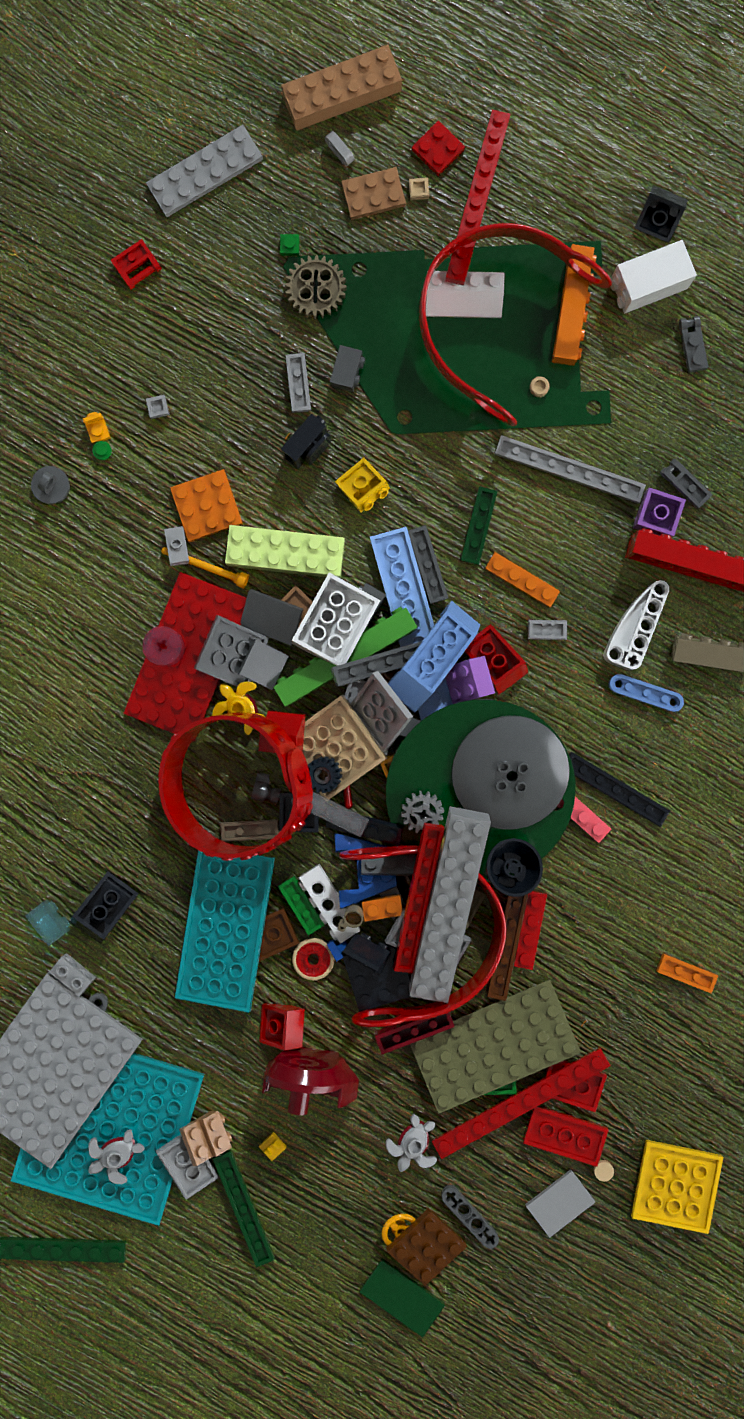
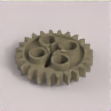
M318 255L315 256L314 260L308 256L307 262L301 258V265L294 263L296 270L289 269L291 276H286V281L289 282L285 283V289H288L286 296L290 297L288 299L289 304L294 303V310L299 308L300 315L305 311L306 318L310 314H313L314 319H316L317 314L324 318L325 312L331 316V309L338 310L336 304L342 305L340 298L346 297L345 293L342 292L347 290V286L343 285L346 283V278L342 277L343 270L338 271V264L332 266V259L327 263L325 256H323L322 260L318 259ZM315 271H318L317 303H314ZM308 274L311 276L309 280L302 279L304 275ZM324 275H328L331 277L328 281H323L321 279V277ZM304 293L311 295L308 299H303L301 296ZM323 294L330 296L327 300L320 298Z

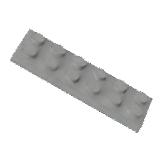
M241 125L147 181L146 184L167 218L262 161L263 156L244 125Z

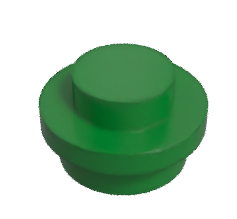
M99 441L94 444L92 452L98 460H106L111 456L112 448L107 442Z

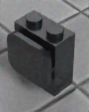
M311 414L281 448L283 457L297 470L305 461L308 465H312L331 443V435L327 432V427L325 426L326 422L318 415L315 417Z

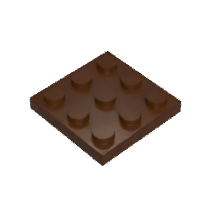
M428 1208L386 1249L395 1260L426 1286L467 1247V1244Z

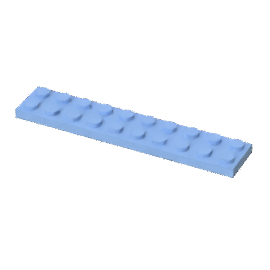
M407 527L371 536L370 541L390 612L399 607H402V609L407 608L419 628L399 640L400 647L423 641L433 628L434 623ZM446 678L443 679L434 693L418 709L421 721L435 711L453 704Z

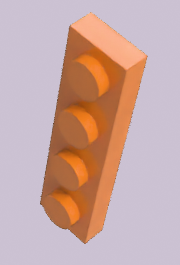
M494 552L485 567V570L548 608L552 606L560 593L558 589Z

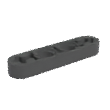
M445 1186L441 1194L442 1200L486 1248L496 1247L499 1242L496 1230L455 1186ZM447 1192H454V1198L457 1200L456 1204L451 1197L447 1198ZM467 1205L469 1211L466 1214H461L458 1211L459 1206ZM474 1219L481 1220V1227L473 1228L471 1226ZM484 1230H486V1233L489 1236L493 1235V1241H486L487 1238L486 1235L483 1233Z

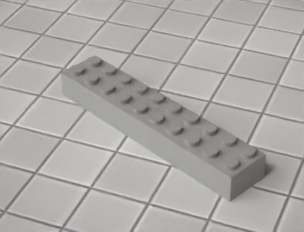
M449 807L414 971L409 982V996L444 1003L449 1001L491 824L488 813Z

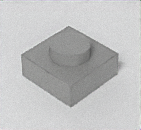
M165 395L146 399L151 419L170 415Z

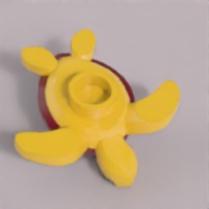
M242 682L237 686L236 691H233L228 684H220V692L227 699L214 706L212 716L221 715L225 711L227 713L245 712L258 714V708L254 699L246 693L257 688L256 684L253 682ZM234 721L238 724L244 725V731L247 735L251 734L253 730L252 727L244 723Z

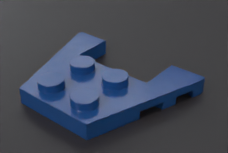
M334 834L335 852L367 847H388L341 834ZM356 860L358 889L340 890L338 892L340 909L347 908L352 904L359 903L369 897L395 888L397 886L396 876L361 875V860Z

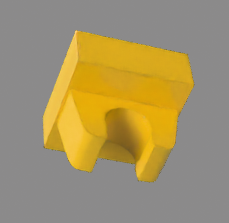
M273 1132L259 1145V1148L273 1161L286 1149V1145Z

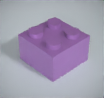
M648 488L644 492L633 528L637 530L645 528L652 530L653 534L659 536L660 534H667L674 537L686 499Z
M485 656L455 664L445 677L453 704L495 693Z

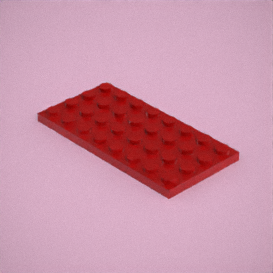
M180 572L123 714L174 734L191 723L204 719L220 679L196 670L194 666L215 616L219 615L241 625L240 622L247 598Z

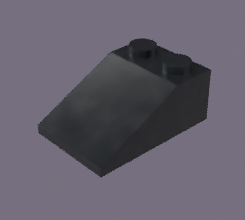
M107 871L71 917L70 922L101 944L139 893Z

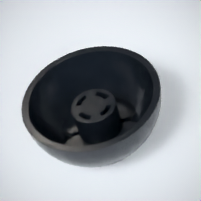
M511 838L499 842L492 848L486 860V873L491 885L497 891L507 896L519 897L529 894L538 886L543 874V864L538 851L530 843L521 839Z

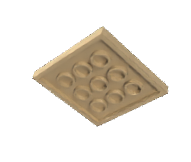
M344 695L339 696L305 722L303 754L307 764L309 765V763L319 757L323 758L326 756L329 757L328 759H335L334 762H338V767L342 768L340 774L343 775L340 778V784L330 792H319L325 802L387 759L385 753L381 752ZM322 770V773L319 774L323 780L328 776L325 770Z

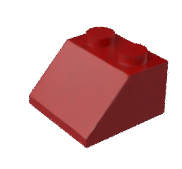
M268 711L266 718L283 728L294 742L296 748L300 749L303 753L305 714ZM260 733L259 751L276 753L268 740Z
M262 1004L259 1042L284 1051L302 1048L305 1009L293 1005Z

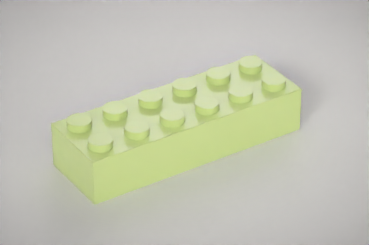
M229 525L225 564L229 567L327 577L328 573H331L341 579L345 538Z

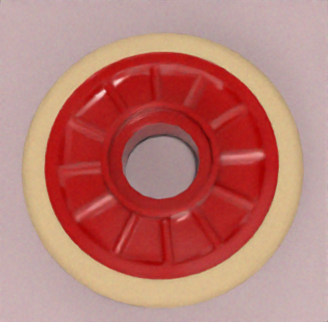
M309 938L297 945L293 952L292 963L295 971L302 978L314 981L326 977L331 972L334 965V957L325 941ZM309 955H317L319 958L318 963L310 964L308 962Z

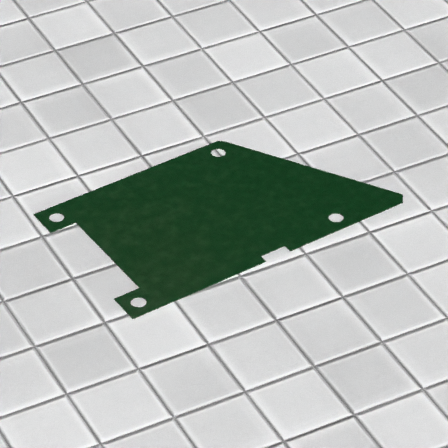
M601 241L564 243L568 247H571L572 244L594 247L595 263L602 268ZM537 244L474 247L468 272H504V296L501 318L426 317L433 344L445 364L466 384L506 409L517 420L516 426L500 421L481 408L447 381L432 362L423 342L419 321L421 292L427 271L434 260L425 259L424 250L318 255L319 260H322L323 256H325L327 263L332 259V266L339 265L338 271L343 270L342 277L346 278V283L343 285L347 286V290L342 291L346 297L340 298L342 305L336 304L337 311L331 309V316L325 312L324 318L320 314H317L316 318L337 350H339L340 345L362 350L365 364L358 373V376H360L359 384L392 433L417 434L611 424L610 391L581 392L579 360L576 361L574 366L552 362L567 264L545 248ZM316 255L310 256L311 259L314 260ZM308 256L289 257L283 266L287 274L291 276L289 269L296 270L294 263L301 265V258L307 262ZM446 258L435 271H448L451 258ZM363 263L367 268L366 274L362 277L355 276L352 273L354 264ZM591 269L592 274H597L593 269ZM315 271L314 303H317L318 271ZM308 274L302 277L303 280H309L311 278V276ZM328 275L321 277L323 281H328L331 278ZM308 293L302 295L304 299H308L311 296ZM323 294L320 298L327 300L330 296ZM536 377H544L549 382V390L543 397H536L530 392V384ZM593 400L599 402L601 405L600 413L597 415L589 414L586 409L588 402ZM407 410L412 414V421L407 425L399 423L397 419L399 412Z

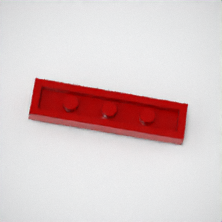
M532 891L528 894L514 967L533 970L547 899L546 893Z

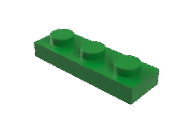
M295 875L278 885L308 935L325 925L309 901L307 894L300 887Z

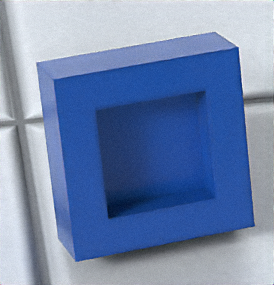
M334 939L327 942V946L336 962L344 956L342 951L348 945L346 940L341 944L340 942L337 943Z

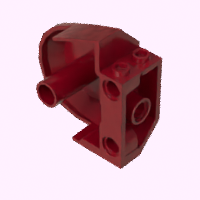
M305 1047L283 1050L268 1062L264 1071L262 1093L269 1092L271 1087L290 1091L288 1112L294 1115L308 1114L310 1094H326L338 1097L337 1108H342L357 1099L359 1078L343 1057H339V1052Z

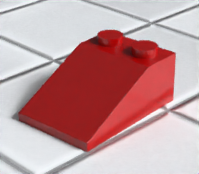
M491 624L479 632L464 651L469 659L485 656L493 687L498 695L529 673L526 662Z

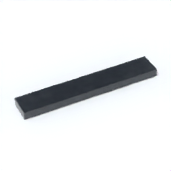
M569 753L575 777L655 825L662 826L670 810L577 754Z

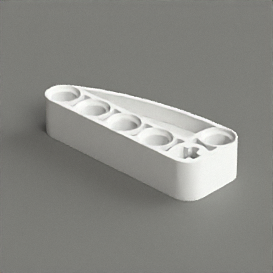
M659 580L651 584L633 601L623 614L604 650L603 657L606 662L625 670H634L641 666L669 593V585L665 581ZM656 585L662 588L661 595L655 592ZM649 603L655 605L656 610L654 613L648 610ZM642 621H646L649 624L647 631L642 629ZM636 638L642 641L640 649L634 645ZM612 649L618 653L616 660L612 659L609 655ZM633 657L635 664L630 666L628 659Z

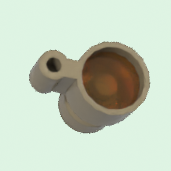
M362 902L347 907L344 919L339 921V931H345L346 927L357 928L362 924L364 918Z

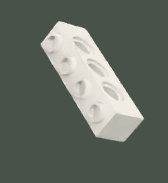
M320 864L299 877L301 880L298 882L304 892L308 891L310 894L309 901L314 908L318 907L321 914L319 916L324 924L328 923L332 929L329 932L335 941L338 940L341 944L360 932V927H346L345 931L341 932L338 930V925L333 922V918L336 916H341L344 919L347 908L340 909L339 894ZM315 883L322 884L323 891L316 893L313 890V885ZM325 900H331L334 906L331 909H326L323 906Z

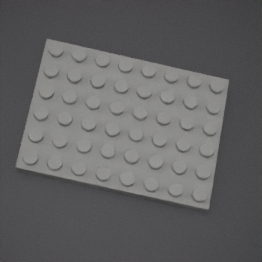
M48 972L0 1039V1133L52 1169L143 1039L82 995L77 996Z

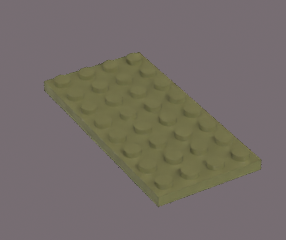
M550 979L508 996L506 1001L499 1000L454 1019L455 1027L410 1044L438 1114L581 1053Z

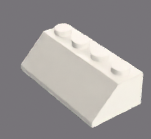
M435 271L433 273L426 296V317H502L504 272H468L464 286L446 282L447 271Z

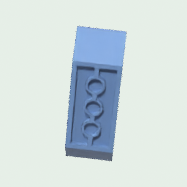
M450 601L439 615L441 616L401 670L395 673L388 682L402 703L414 713L434 693L479 630L480 624L453 601Z

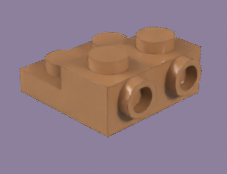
M209 1111L179 1129L193 1166H198L209 1158L217 1157L231 1148L230 1142L232 1137L228 1131H225L223 1125L225 1118L218 1111Z

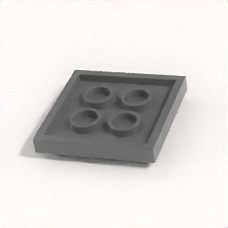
M216 615L194 669L234 686H238L242 682H251L250 679L238 674V671L253 640L256 639L267 645L269 638Z

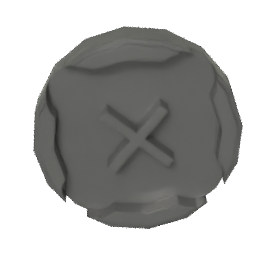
M45 466L33 475L31 490L34 496L42 503L54 505L62 502L68 496L70 483L67 475L60 468Z

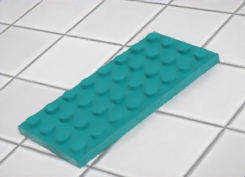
M198 850L175 993L176 999L248 1013L251 1011L275 861L274 857L256 855L246 860H240L239 857L233 858L231 861L221 860L220 857L206 856Z

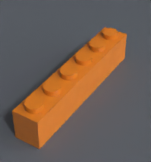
M571 245L570 248L596 262V255H593L594 247ZM573 259L583 271L594 276L589 266ZM568 265L566 266L552 362L574 366L576 361L580 360L582 348H579L580 341L584 339L585 330L582 329V325L587 320L588 311H585V306L590 301L591 292H588V286L592 284L577 275Z

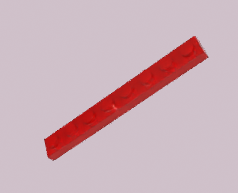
M424 823L393 964L394 971L413 973L445 830L443 825Z

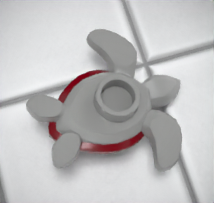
M412 1114L411 1124L401 1133L398 1145L394 1144L389 1138L386 1140L385 1146L388 1153L394 1157L401 1156L397 1164L400 1172L405 1171L410 1166L411 1159H414L416 1164L422 1168L431 1167L436 1163L437 1158L435 1156L422 1155L429 1145L428 1132L435 1127L433 1121L424 1123L419 1120L417 1115Z
M131 1129L125 1132L124 1137L113 1138L104 1143L101 1148L98 1146L97 1138H92L89 1141L88 1151L92 1158L98 1160L90 1164L88 1172L90 1174H97L102 1169L107 1168V1176L112 1183L124 1184L127 1182V1177L119 1173L117 1169L125 1167L132 1159L134 1153H141L145 1148L140 1143L135 1144Z

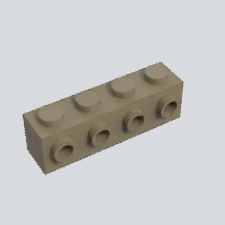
M681 633V636L675 635L671 659L676 662L744 672V643L739 642L738 645L731 644V641L724 639L716 642L712 641V638L700 636V639L693 638V635Z

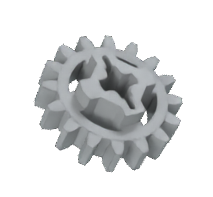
M419 791L418 796L412 793V799H405L407 805L402 804V809L405 811L401 812V815L406 817L403 819L404 824L409 823V830L415 828L416 833L423 829V825L426 822L439 825L438 820H443V815L441 814L444 813V809L440 807L442 805L441 800L436 801V795L430 797L429 791H427L426 795ZM430 803L435 807V811L430 808ZM426 810V812H423L422 815L419 814V812ZM410 814L415 816L416 821L412 820Z

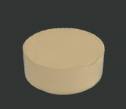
M536 377L530 384V392L536 397L545 396L549 390V382L544 377Z
M600 1160L598 1167L594 1166L593 1168L596 1178L600 1181H609L614 1175L612 1165L606 1160Z

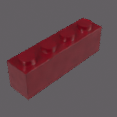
M449 1012L434 1018L407 1021L384 1027L375 1031V1038L383 1055L455 1026Z

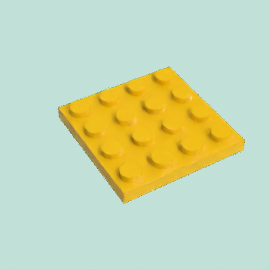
M646 1140L631 1213L632 1219L709 1234L723 1156Z

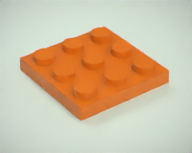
M224 469L170 487L188 542L229 529V525L239 526L243 524Z

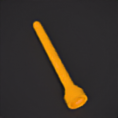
M163 547L161 550L162 554L169 556L167 547ZM188 556V564L233 580L236 586L244 589L246 587L249 574L244 572L233 573Z

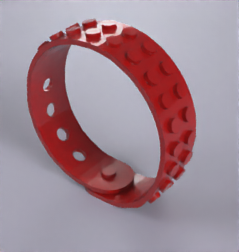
M235 712L195 721L175 733L162 753L158 783L159 796L164 813L175 832L189 846L203 852L206 856L220 857L221 860L231 861L233 858L240 857V860L252 858V856L265 854L292 839L291 835L303 828L305 819L312 811L313 789L304 754L300 749L296 748L294 742L283 728L264 716L255 713ZM217 721H238L254 728L268 740L279 758L284 781L289 791L293 794V806L285 826L274 838L265 844L238 846L214 837L199 824L186 802L182 785V766L186 751L190 743L203 729Z

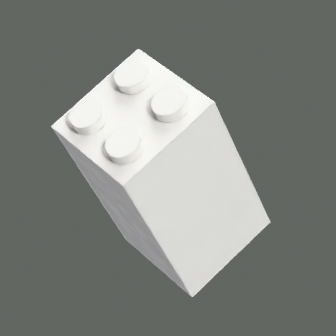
M683 240L618 264L611 277V289L616 292L618 306L620 309H623L625 314L687 290L697 274Z

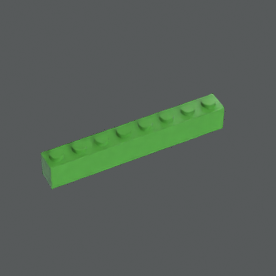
M399 607L391 612V617L387 619L382 617L375 622L376 625L370 629L366 627L347 663L373 656L419 629L408 609ZM315 657L309 661V666L305 668L301 666L295 669L292 676L288 678L284 676L276 681L277 685L273 687L284 706L288 707L332 681L334 678L331 668L336 665Z

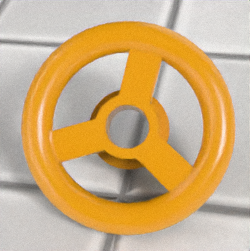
M397 1214L386 1221L382 1228V1239L387 1246L392 1243L387 1235L389 1227H391L396 1239L410 1226L406 1225L405 1220L411 1223L416 1220L413 1216Z

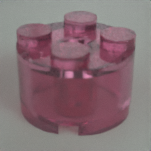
M154 627L145 635L143 640L144 655L150 662L156 665L171 666L179 662L184 655L185 646L181 635L169 627ZM165 643L168 647L166 650H162L160 645Z

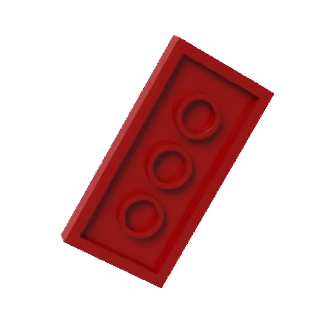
M537 1106L532 1109L524 1134L523 1144L598 1167L609 1129L602 1125Z

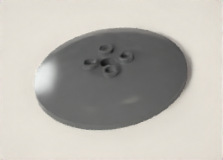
M501 716L490 719L474 728L458 747L452 766L454 790L463 808L488 813L491 820L490 827L499 829L524 828L544 819L557 807L563 798L569 780V762L560 740L542 723L523 716ZM515 771L517 777L514 780L507 779L508 772Z

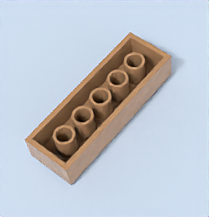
M389 45L292 80L282 84L281 87L284 101L297 131L401 92L402 78Z

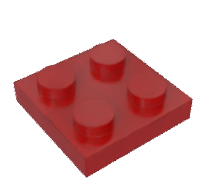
M439 120L412 146V151L437 176L465 150V146Z

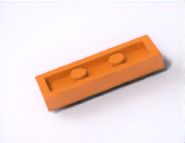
M664 953L656 969L658 973L711 994L718 975Z

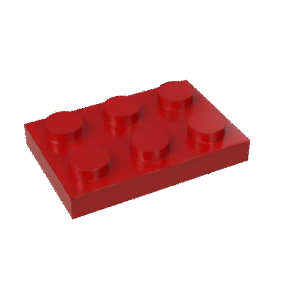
M563 1060L547 1067L544 1078L572 1062ZM599 1072L552 1099L596 1112L607 1074Z

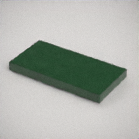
M383 1258L380 1259L360 1288L361 1294L421 1337L426 1334L445 1306L442 1300Z

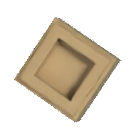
M428 178L409 179L410 201L429 199Z

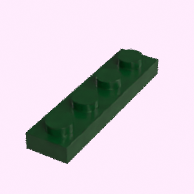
M479 486L460 561L479 566L497 490Z

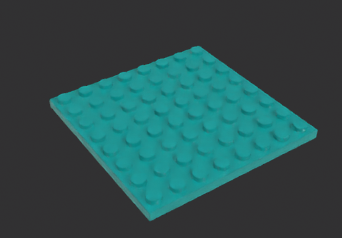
M133 1053L52 1169L20 1148L11 1181L159 1226L173 1178L157 1155L156 1150L181 1134L179 1129L191 1122L205 1074ZM131 1129L135 1144L140 1143L145 1149L141 1153H134L132 1159L125 1167L117 1169L119 1173L127 1177V1182L124 1184L112 1183L108 1179L107 1168L102 1169L97 1174H90L88 1172L90 1164L98 1159L90 1156L88 1151L89 1141L92 1138H97L98 1146L101 1148L104 1143L113 1138L124 1137L125 1132Z

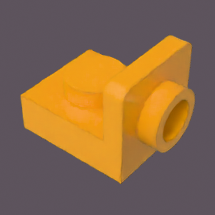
M92 412L82 419L93 445L99 441L111 439L105 419L101 413Z

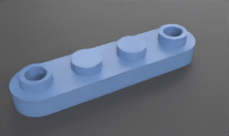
M622 674L614 675L609 680L610 690L625 697L670 712L679 711L684 705V699L679 693ZM617 680L621 682L619 688L615 686ZM671 699L675 700L674 706L670 705Z

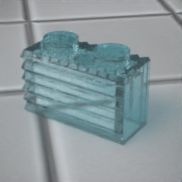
M48 899L25 916L47 946H50L71 929L68 927L70 926L69 921L64 916L61 917L58 914L56 904L52 901L49 902Z

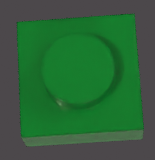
M280 234L281 256H300L299 234Z

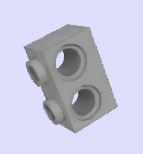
M67 953L49 971L77 996L82 995L96 978Z

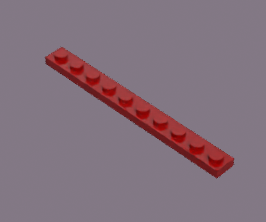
M492 109L457 237L481 225L510 120V113ZM476 241L452 253L446 274V282L464 286Z
M601 1047L436 1137L432 1140V1143L440 1158L443 1159L611 1065Z

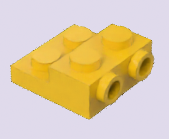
M362 458L335 481L336 485L360 512L364 510L369 511L374 505L373 502L378 498H385L390 489L387 481L365 458Z

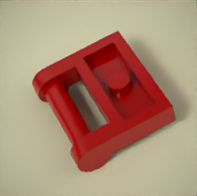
M142 239L111 259L112 264L130 290L134 289L137 283L155 271L159 272L162 270L158 261ZM147 261L151 262L150 266L129 278L128 274Z

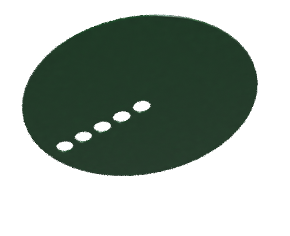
M478 699L458 702L439 709L424 718L407 734L399 745L390 764L386 783V804L391 823L404 826L401 843L403 845H419L422 830L420 829L416 833L415 828L409 830V823L404 824L403 819L406 817L401 815V812L405 811L402 809V804L407 805L405 799H412V793L418 796L419 791H422L423 795H426L427 791H429L430 797L436 795V801L441 800L442 805L440 807L444 809V813L441 814L443 815V820H438L439 825L444 827L450 806L464 809L454 790L452 766L458 747L474 728L490 719L501 716H523L536 720L548 727L562 743L569 762V780L562 798L564 805L561 809L553 810L544 819L528 827L519 829L489 828L479 873L486 881H489L486 873V860L492 848L499 842L511 838L524 840L538 851L541 859L553 849L566 830L571 818L575 802L576 782L573 765L566 747L555 731L544 720L523 707L512 703ZM510 771L507 773L506 778L514 780L517 777V773ZM430 803V808L435 811V807ZM426 810L419 812V814L422 815L423 812H426ZM410 814L412 820L416 821L415 816Z

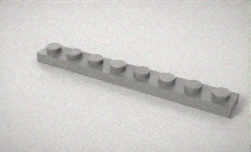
M502 435L495 452L496 456L637 504L640 503L646 484Z

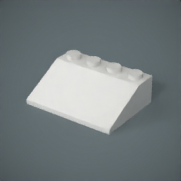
M328 573L291 643L336 666L345 664L380 600Z

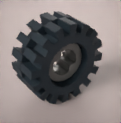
M319 757L308 765L312 789H316L317 793L330 792L341 782L340 778H342L343 774H340L342 768L338 767L339 763H335L333 758ZM322 770H325L328 774L325 780L321 779L319 775L322 773Z

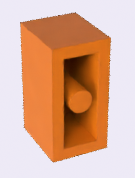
M400 894L363 900L362 908L365 922L400 916L402 913Z

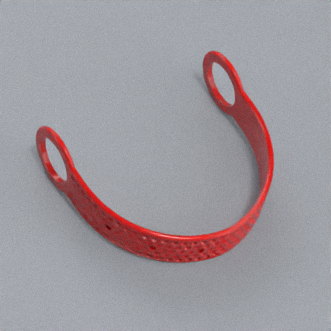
M497 223L481 226L460 235L437 254L425 277L420 298L419 321L426 350L432 362L446 380L495 418L508 425L516 426L517 420L506 409L462 381L451 371L438 354L431 339L426 319V296L433 273L450 254L471 242L490 237H513L545 248L564 261L577 275L595 286L609 288L612 285V281L609 275L597 263L585 255L572 250L552 235L526 225ZM573 259L589 266L601 279H597L583 271Z
M419 845L357 848L339 853V857L346 860H367L396 855L417 854ZM480 873L478 874L477 881L489 900L494 917V929L488 953L474 976L463 987L450 995L448 1003L436 1001L416 1007L364 1010L352 1016L351 1020L355 1025L362 1027H386L407 1021L434 1018L461 1007L483 989L500 962L506 940V920L496 893ZM381 1014H392L398 1016L386 1020L363 1019L369 1016Z

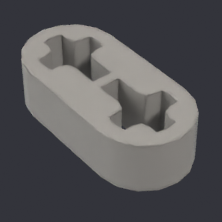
M334 131L325 136L327 145L345 166H348L355 160L352 152Z

